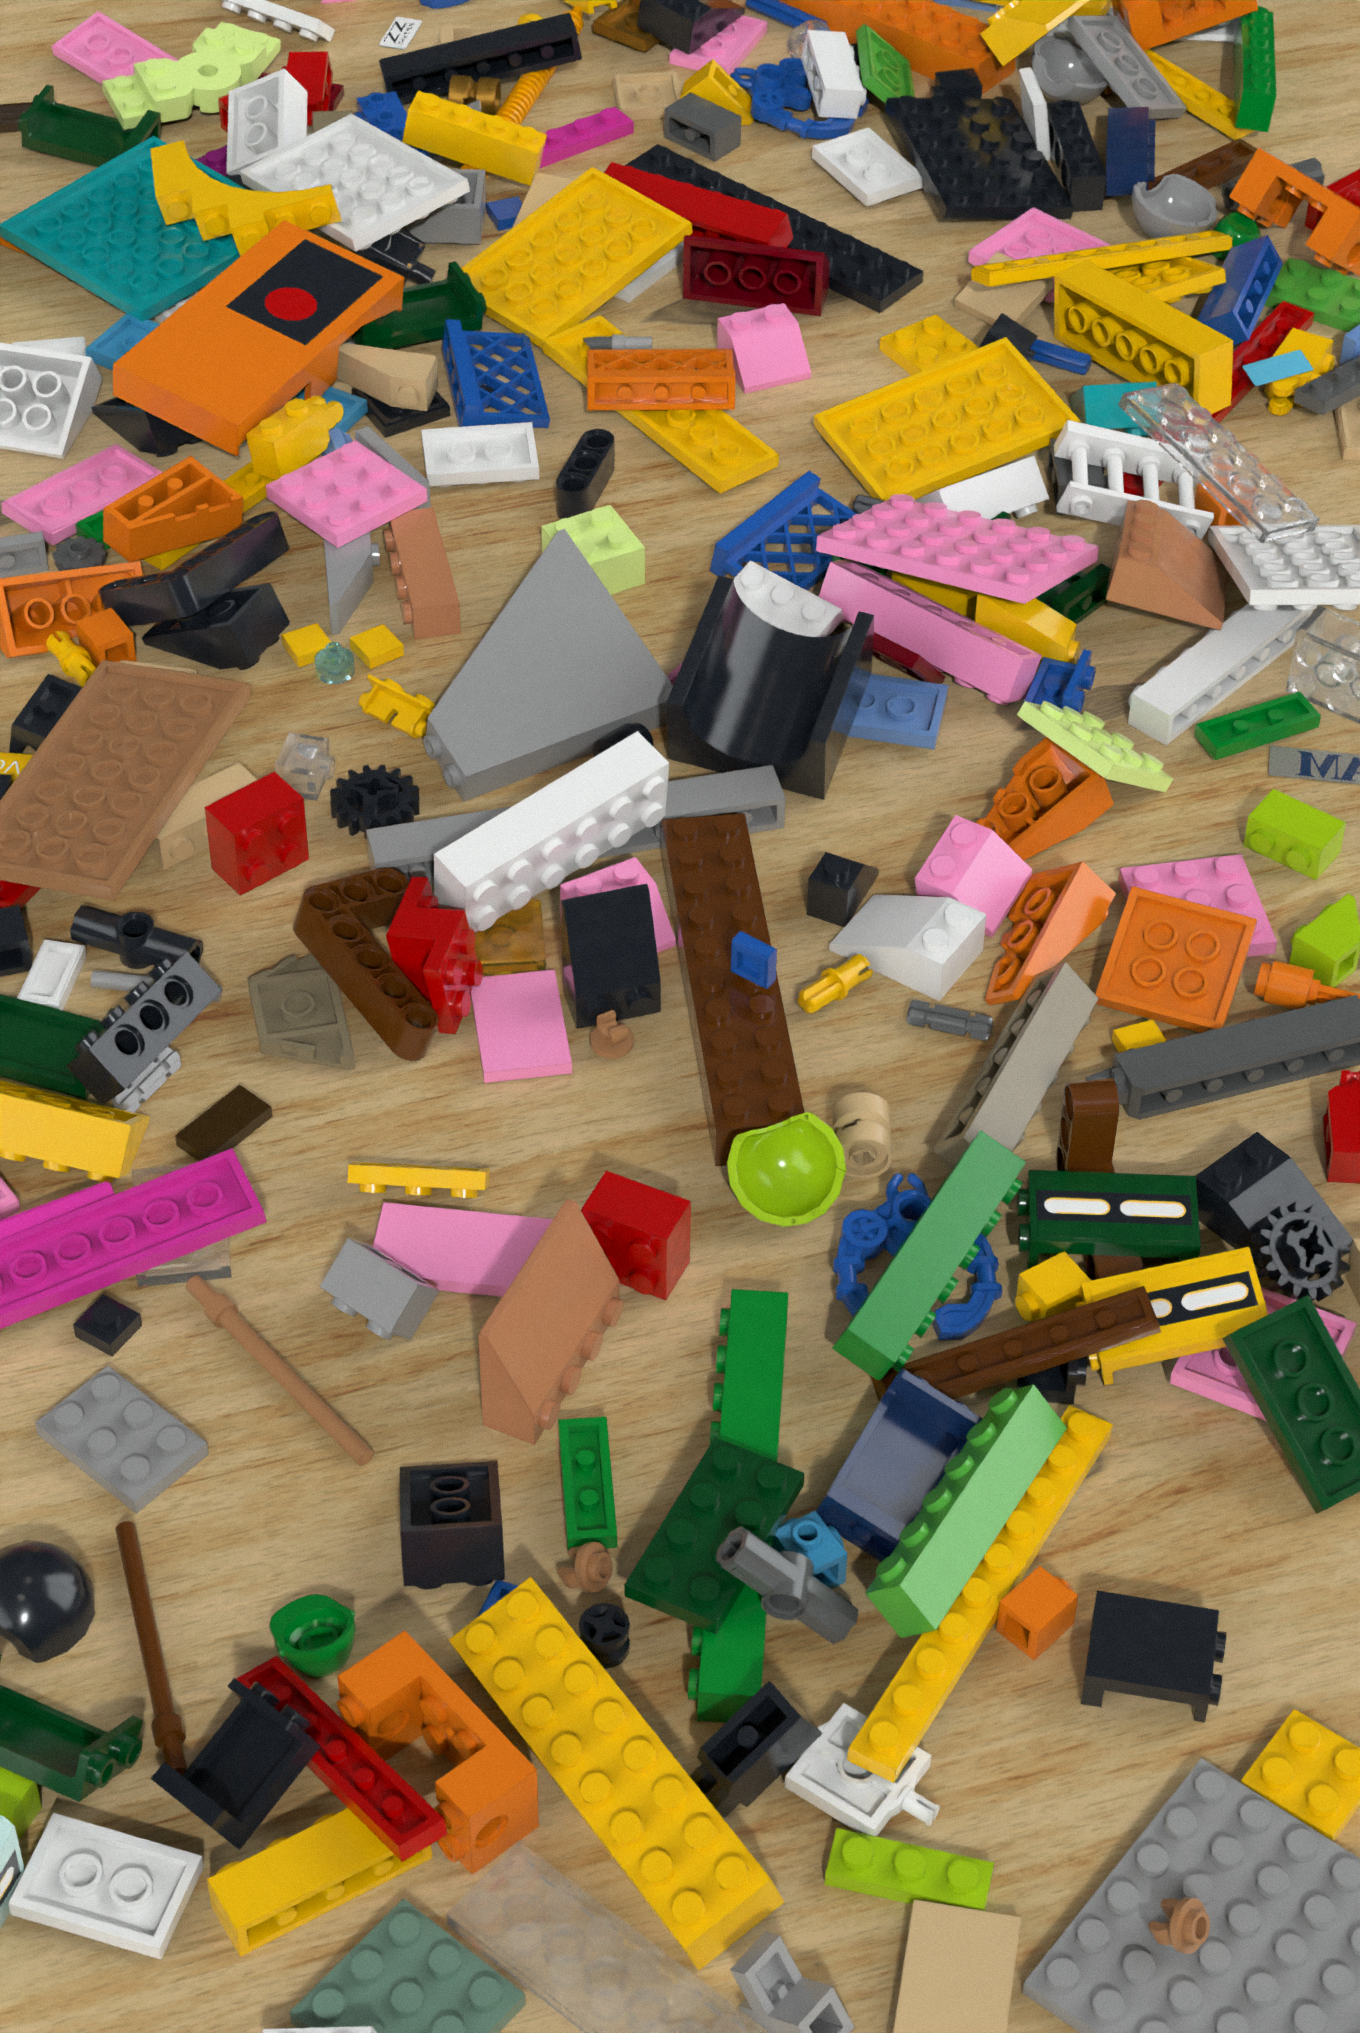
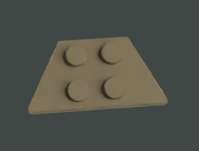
M312 954L300 960L292 955L281 961L274 969L265 970L248 979L249 994L261 1054L345 1070L355 1069L354 1054L339 987Z

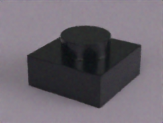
M104 1294L73 1324L75 1337L111 1357L142 1326L141 1316L138 1312Z

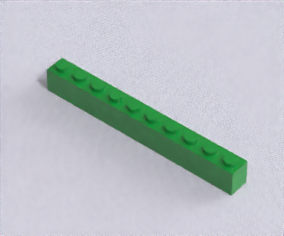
M732 1289L730 1308L721 1307L719 1336H728L727 1345H718L716 1373L725 1375L724 1383H714L713 1411L721 1412V1421H711L710 1444L714 1437L776 1462L778 1461L789 1292ZM747 1584L717 1634L693 1626L692 1656L701 1657L700 1669L690 1668L688 1700H698L697 1721L726 1723L762 1688L767 1613L761 1606L762 1595Z

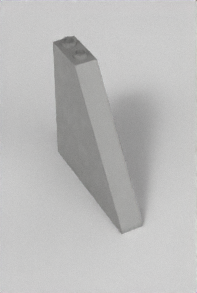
M565 529L555 534L428 716L426 736L423 737L426 753L431 759L437 760L442 768L443 778L450 789L455 788L463 802L594 753L593 747L597 740L626 723H640L649 731L667 725V700L673 688L672 683Z

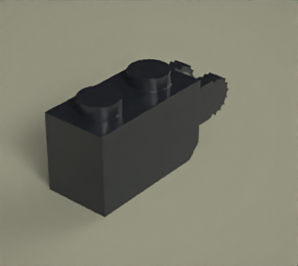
M769 1680L701 1746L697 1758L702 1764L690 1775V1778L703 1794L707 1793L717 1783L722 1786L709 1801L721 1817L724 1818L740 1803L748 1807L823 1733L788 1694Z

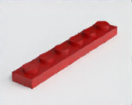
M277 1655L236 1678L249 1689L255 1681L280 1700L275 1709L280 1712L287 1704L311 1723L305 1733L321 1745V1747L306 1766L401 1862L448 1835L444 1818Z

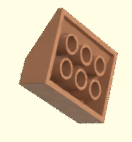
M1143 499L1137 500V502L1128 500L1115 541L1106 600L1221 631L1224 620L1228 571L1218 555L1169 512L1159 508L1156 503Z
M566 1199L478 1334L483 1425L532 1445L536 1444L544 1429L550 1430L554 1426L559 1415L562 1400L566 1394L572 1395L575 1392L581 1379L582 1368L587 1360L593 1361L597 1357L602 1345L603 1334L608 1326H616L623 1311L624 1303L619 1299V1278L576 1201Z

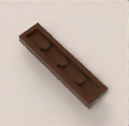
M1239 138L1155 177V182H1148V190L1155 188L1164 176L1170 174H1178L1191 179L1208 190L1242 174L1257 148Z

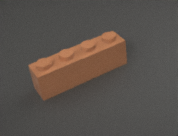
M434 508L410 510L389 521V528L382 531L385 552L392 551V553H389L391 575H398V577H395L397 599L405 600L401 601L404 625L411 624L414 639L460 634V603Z

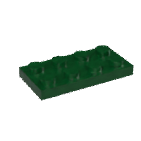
M1307 1295L1222 1338L1316 1514L1360 1492V1388L1310 1296Z
M714 1437L625 1582L624 1596L713 1634H717L746 1585L716 1562L718 1547L725 1541L729 1532L740 1526L769 1545L803 1488L805 1473Z

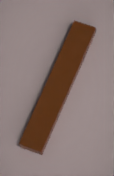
M1142 1286L905 1363L901 1369L923 1378L930 1386L953 1400L1067 1363L1068 1361L1077 1360L1160 1333L1161 1330L1146 1289ZM892 1368L888 1370L880 1381L871 1376L878 1401H880L898 1373Z

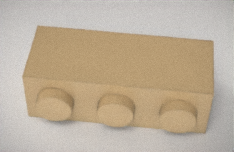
M238 762L192 784L147 850V853L165 870L208 849L209 842L204 807L247 786L257 779Z

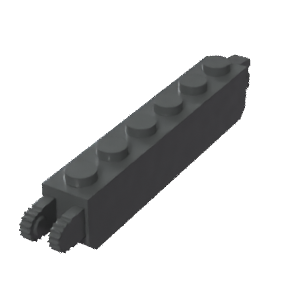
M1357 995L1333 999L1301 1009H1292L1260 1019H1251L1219 1029H1210L1199 1034L1170 1039L1162 1043L1137 1049H1129L1114 1054L1113 1067L1087 1076L1085 1081L1113 1078L1118 1090L1119 1105L1123 1106L1128 1116L1141 1120L1360 1065V999Z

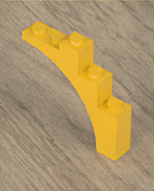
M184 140L150 149L155 196L166 225L195 218L203 241L232 233L240 257L283 220L304 230L342 221L331 184L294 191H251L219 182L197 168L189 156Z

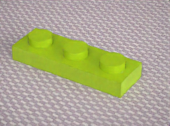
M837 1828L825 1873V1885L912 1905L915 1899L985 1911L994 1862Z

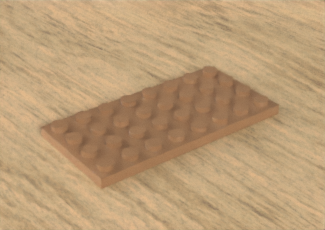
M102 660L0 800V880L114 901L250 699L249 683Z

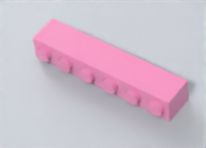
M854 560L832 561L829 564L819 597L842 609L844 617L841 621L842 623L850 622L854 624L858 611L873 614L874 632L921 655L939 672L945 671L955 676L954 681L968 688H978L987 693L986 697L989 700L1001 705H1008L1010 702L1026 698L1042 655Z

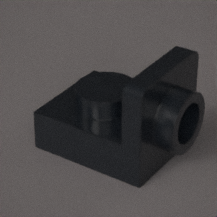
M1087 1357L1068 1361L1067 1363L1018 1378L1016 1380V1389L1034 1384L1048 1403L1074 1404L1076 1385L1085 1386Z

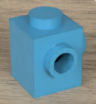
M816 1511L799 1519L791 1518L780 1525L772 1539V1548L778 1552L793 1551L808 1557L814 1565L813 1576L831 1589L845 1583L848 1553L844 1549L842 1538L835 1527L832 1525L826 1526Z

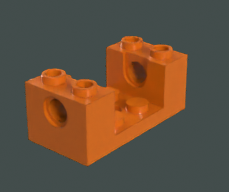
M1111 0L1114 16L1118 17L1143 51L1258 10L1257 0Z
M1258 148L1229 195L1231 199L1240 204L1237 210L1268 228L1275 223L1285 229L1304 199L1311 206L1324 213L1305 244L1316 251L1313 258L1347 276L1348 272L1351 271L1360 276V208L1291 165Z
M405 1630L337 1676L340 1697L337 1700V1707L341 1713L342 1720L384 1761L423 1736L433 1753L438 1756L444 1754L454 1765V1769L435 1781L436 1799L440 1804L434 1807L444 1818L448 1834L439 1839L437 1843L441 1851L451 1862L455 1863L459 1860L473 1875L539 1827L537 1769Z

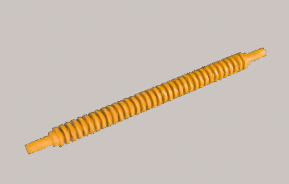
M575 5L572 10L565 11L562 14L570 12L577 35H579L583 29L582 17L585 12ZM559 65L522 74L495 116L521 125ZM463 164L460 168L481 170L467 164ZM485 171V175L487 178L490 172Z

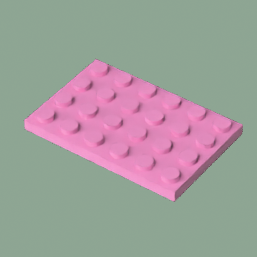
M905 494L892 495L890 499L873 505L871 509L861 514H855L851 519L841 524L834 525L832 529L817 536L816 551L1023 604L1096 562L1099 546L1085 543V539L1079 536L1068 535L1060 537L1050 534V531L1046 528L1030 527L1027 529L1015 526V522L1009 519L990 520L982 518L981 514L976 511L964 510L957 512L947 509V505L943 503L929 502L924 504L913 501L914 498Z

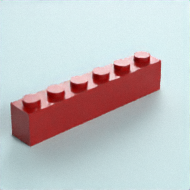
M611 162L604 171L608 176L690 221L693 231L690 236L787 248L793 239L788 213L781 210L767 208L748 200H740L723 195L717 191L706 190L693 186L690 183H682L665 178L659 174L648 173L635 169L632 166H624Z

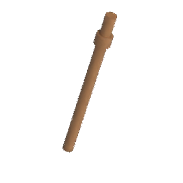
M195 1275L187 1281L185 1288L204 1307V1315L217 1328L224 1327L359 1466L367 1464L372 1459L373 1451L237 1314V1306L226 1295H218L199 1275Z

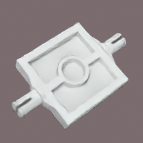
M845 1703L842 1704L830 1721L818 1727L823 1734L801 1754L798 1761L785 1776L786 1789L856 1832L877 1837L890 1818L899 1814L902 1810L929 1826L932 1824V1820H935L940 1809L938 1804H934L914 1792L915 1786L930 1768L931 1755L919 1747H916L895 1783L847 1761L848 1748L868 1717Z

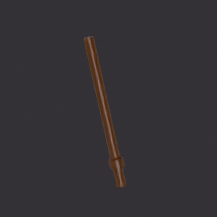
M125 1521L119 1523L115 1531L155 1717L151 1723L154 1743L156 1747L161 1749L164 1762L183 1775L187 1770L182 1743L186 1739L181 1716L175 1714L136 1527L133 1522Z

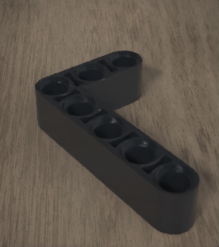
M265 512L246 520L171 571L120 579L104 585L98 589V593L104 609L112 608L127 627L180 619L201 611L287 552L290 547L277 512Z

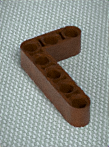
M379 868L307 888L302 896L293 922V931L395 1055L409 1061H417L424 1058L438 1026L439 1017L436 1011L368 931L392 923L409 885L406 876L395 869Z
M1113 1078L1067 1082L1065 1084L1056 1149L1057 1171L1115 1173L1112 1158L1119 1116V1096ZM1081 1255L1086 1274L1091 1280L1144 1269L1141 1257Z

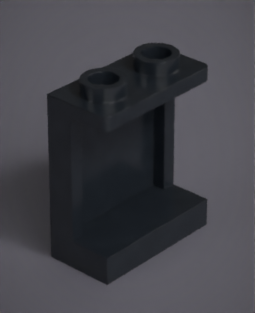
M1097 1590L1081 1704L1102 1707L1105 1690L1196 1706L1194 1721L1205 1723L1208 1705L1218 1706L1222 1685V1675L1213 1673L1214 1662L1223 1663L1227 1632L1217 1631L1219 1610Z
M233 1678L228 1687L241 1698L240 1703L183 1775L179 1774L166 1762H163L151 1779L240 1850L321 1745L305 1733L311 1723L286 1704L279 1712L275 1707L280 1700L255 1681L249 1689Z

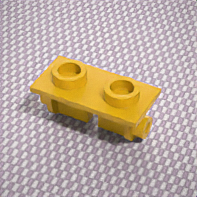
M368 674L367 679L373 688L369 693L364 692L359 698L358 704L362 707L363 713L385 724L389 722L394 713H397L391 722L393 728L414 739L426 736L427 719L436 705L422 694L417 693L415 696L406 693L392 679L385 678L382 681Z

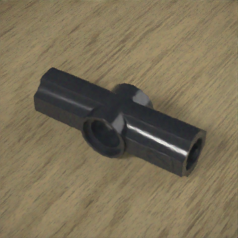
M81 905L74 914L73 924L70 928L72 940L119 954L122 964L131 969H143L151 965L156 966L167 956L174 962L185 952H188L200 964L203 954L202 941L155 927L150 915L143 912H129L119 916L97 908Z

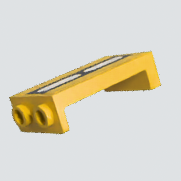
M1249 1247L1081 1283L1083 1301L1075 1303L1077 1308L1144 1286L1158 1319L1160 1333L1088 1356L1091 1371H1101L1104 1386L1114 1384L1112 1373L1116 1370L1227 1347L1222 1338L1269 1315Z

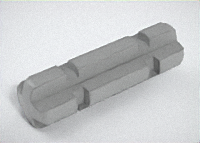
M167 1047L128 1088L112 1099L113 1107L135 1112L141 1106L139 1101L144 1103L167 1080L165 1075L170 1077L181 1067L180 1054Z

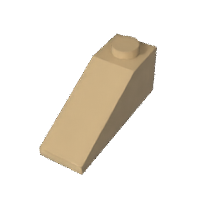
M342 343L339 346L337 379L391 407L427 411L438 388L437 356Z

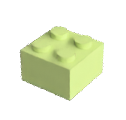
M611 505L595 508L591 511L541 526L542 553L555 534L565 529L610 595L645 584V547Z

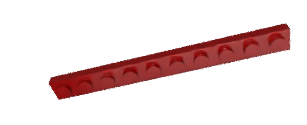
M1282 301L1252 332L1249 340L1243 342L1233 352L1231 405L1200 420H1196L1178 409L1150 439L1196 449L1255 386L1243 369V365L1272 358L1292 328L1306 332L1313 325L1315 313ZM1123 472L1124 493L1144 497L1143 476ZM1158 480V484L1160 487L1164 483V481Z

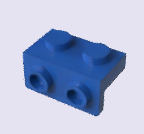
M1083 649L1077 665L1043 657L1024 702L1027 701L1041 705L1043 701H1047L1061 710L1064 706H1067L1081 713L1085 700L1084 689L1091 690L1096 673V667L1090 666L1092 651Z

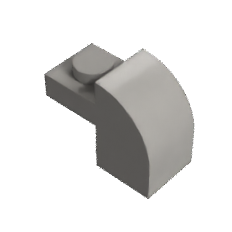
M765 1931L730 1969L745 1996V1999L738 2007L759 2033H850L855 2028L834 1988L830 1985L802 1977L779 1935Z

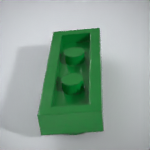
M1298 691L1197 723L1194 736L1212 758L1218 760L1318 728L1321 714Z
M607 1416L558 1419L567 1549L582 1546L587 1542L601 1543L606 1549L617 1548V1526Z

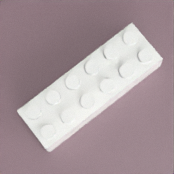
M637 731L434 853V896L438 898L439 909L465 910L469 929H473L474 933L484 931L513 909L518 910L525 906L532 897L543 890L556 887L562 882L564 877L577 869L590 866L598 856L611 848L621 847L632 835L645 827L655 826L666 815L670 763Z

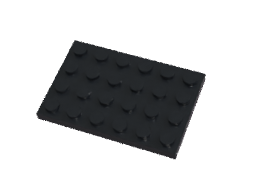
M903 95L900 98L887 97L885 111L943 219H1016L1033 207L1057 219H1071L1074 206L1042 151H1037L1029 129L1011 99L1001 96L994 97L993 99H977L972 96H964L963 98H945L943 96L915 98L909 95Z

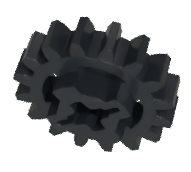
M368 765L363 766V773L360 774L349 770V780L338 778L336 780L337 788L330 790L332 818H337V827L339 829L348 826L349 835L351 836L361 831L364 832V837L367 839L366 829L414 822V815L420 814L419 787L413 786V777L411 775L401 778V769L396 768L391 773L386 772L385 765H380L378 770H371Z
M1295 1201L1287 1207L1283 1204L1270 1211L1269 1215L1258 1221L1257 1225L1261 1230L1253 1234L1250 1240L1258 1245L1259 1249L1251 1253L1253 1260L1261 1261L1263 1266L1256 1272L1257 1276L1264 1277L1268 1275L1271 1279L1268 1290L1274 1291L1280 1287L1283 1289V1295L1294 1299L1298 1296L1299 1300L1309 1295L1312 1301L1316 1300L1319 1302L1332 1295V1291L1344 1284L1340 1276L1350 1271L1351 1266L1342 1261L1341 1257L1350 1253V1247L1339 1244L1338 1239L1345 1232L1343 1229L1335 1231L1331 1229L1330 1224L1333 1220L1331 1214L1321 1219L1317 1217V1205L1313 1204L1303 1210L1300 1201ZM1284 1226H1294L1293 1230H1288L1285 1233L1281 1232ZM1316 1273L1320 1274L1317 1280L1307 1281L1308 1276H1313Z

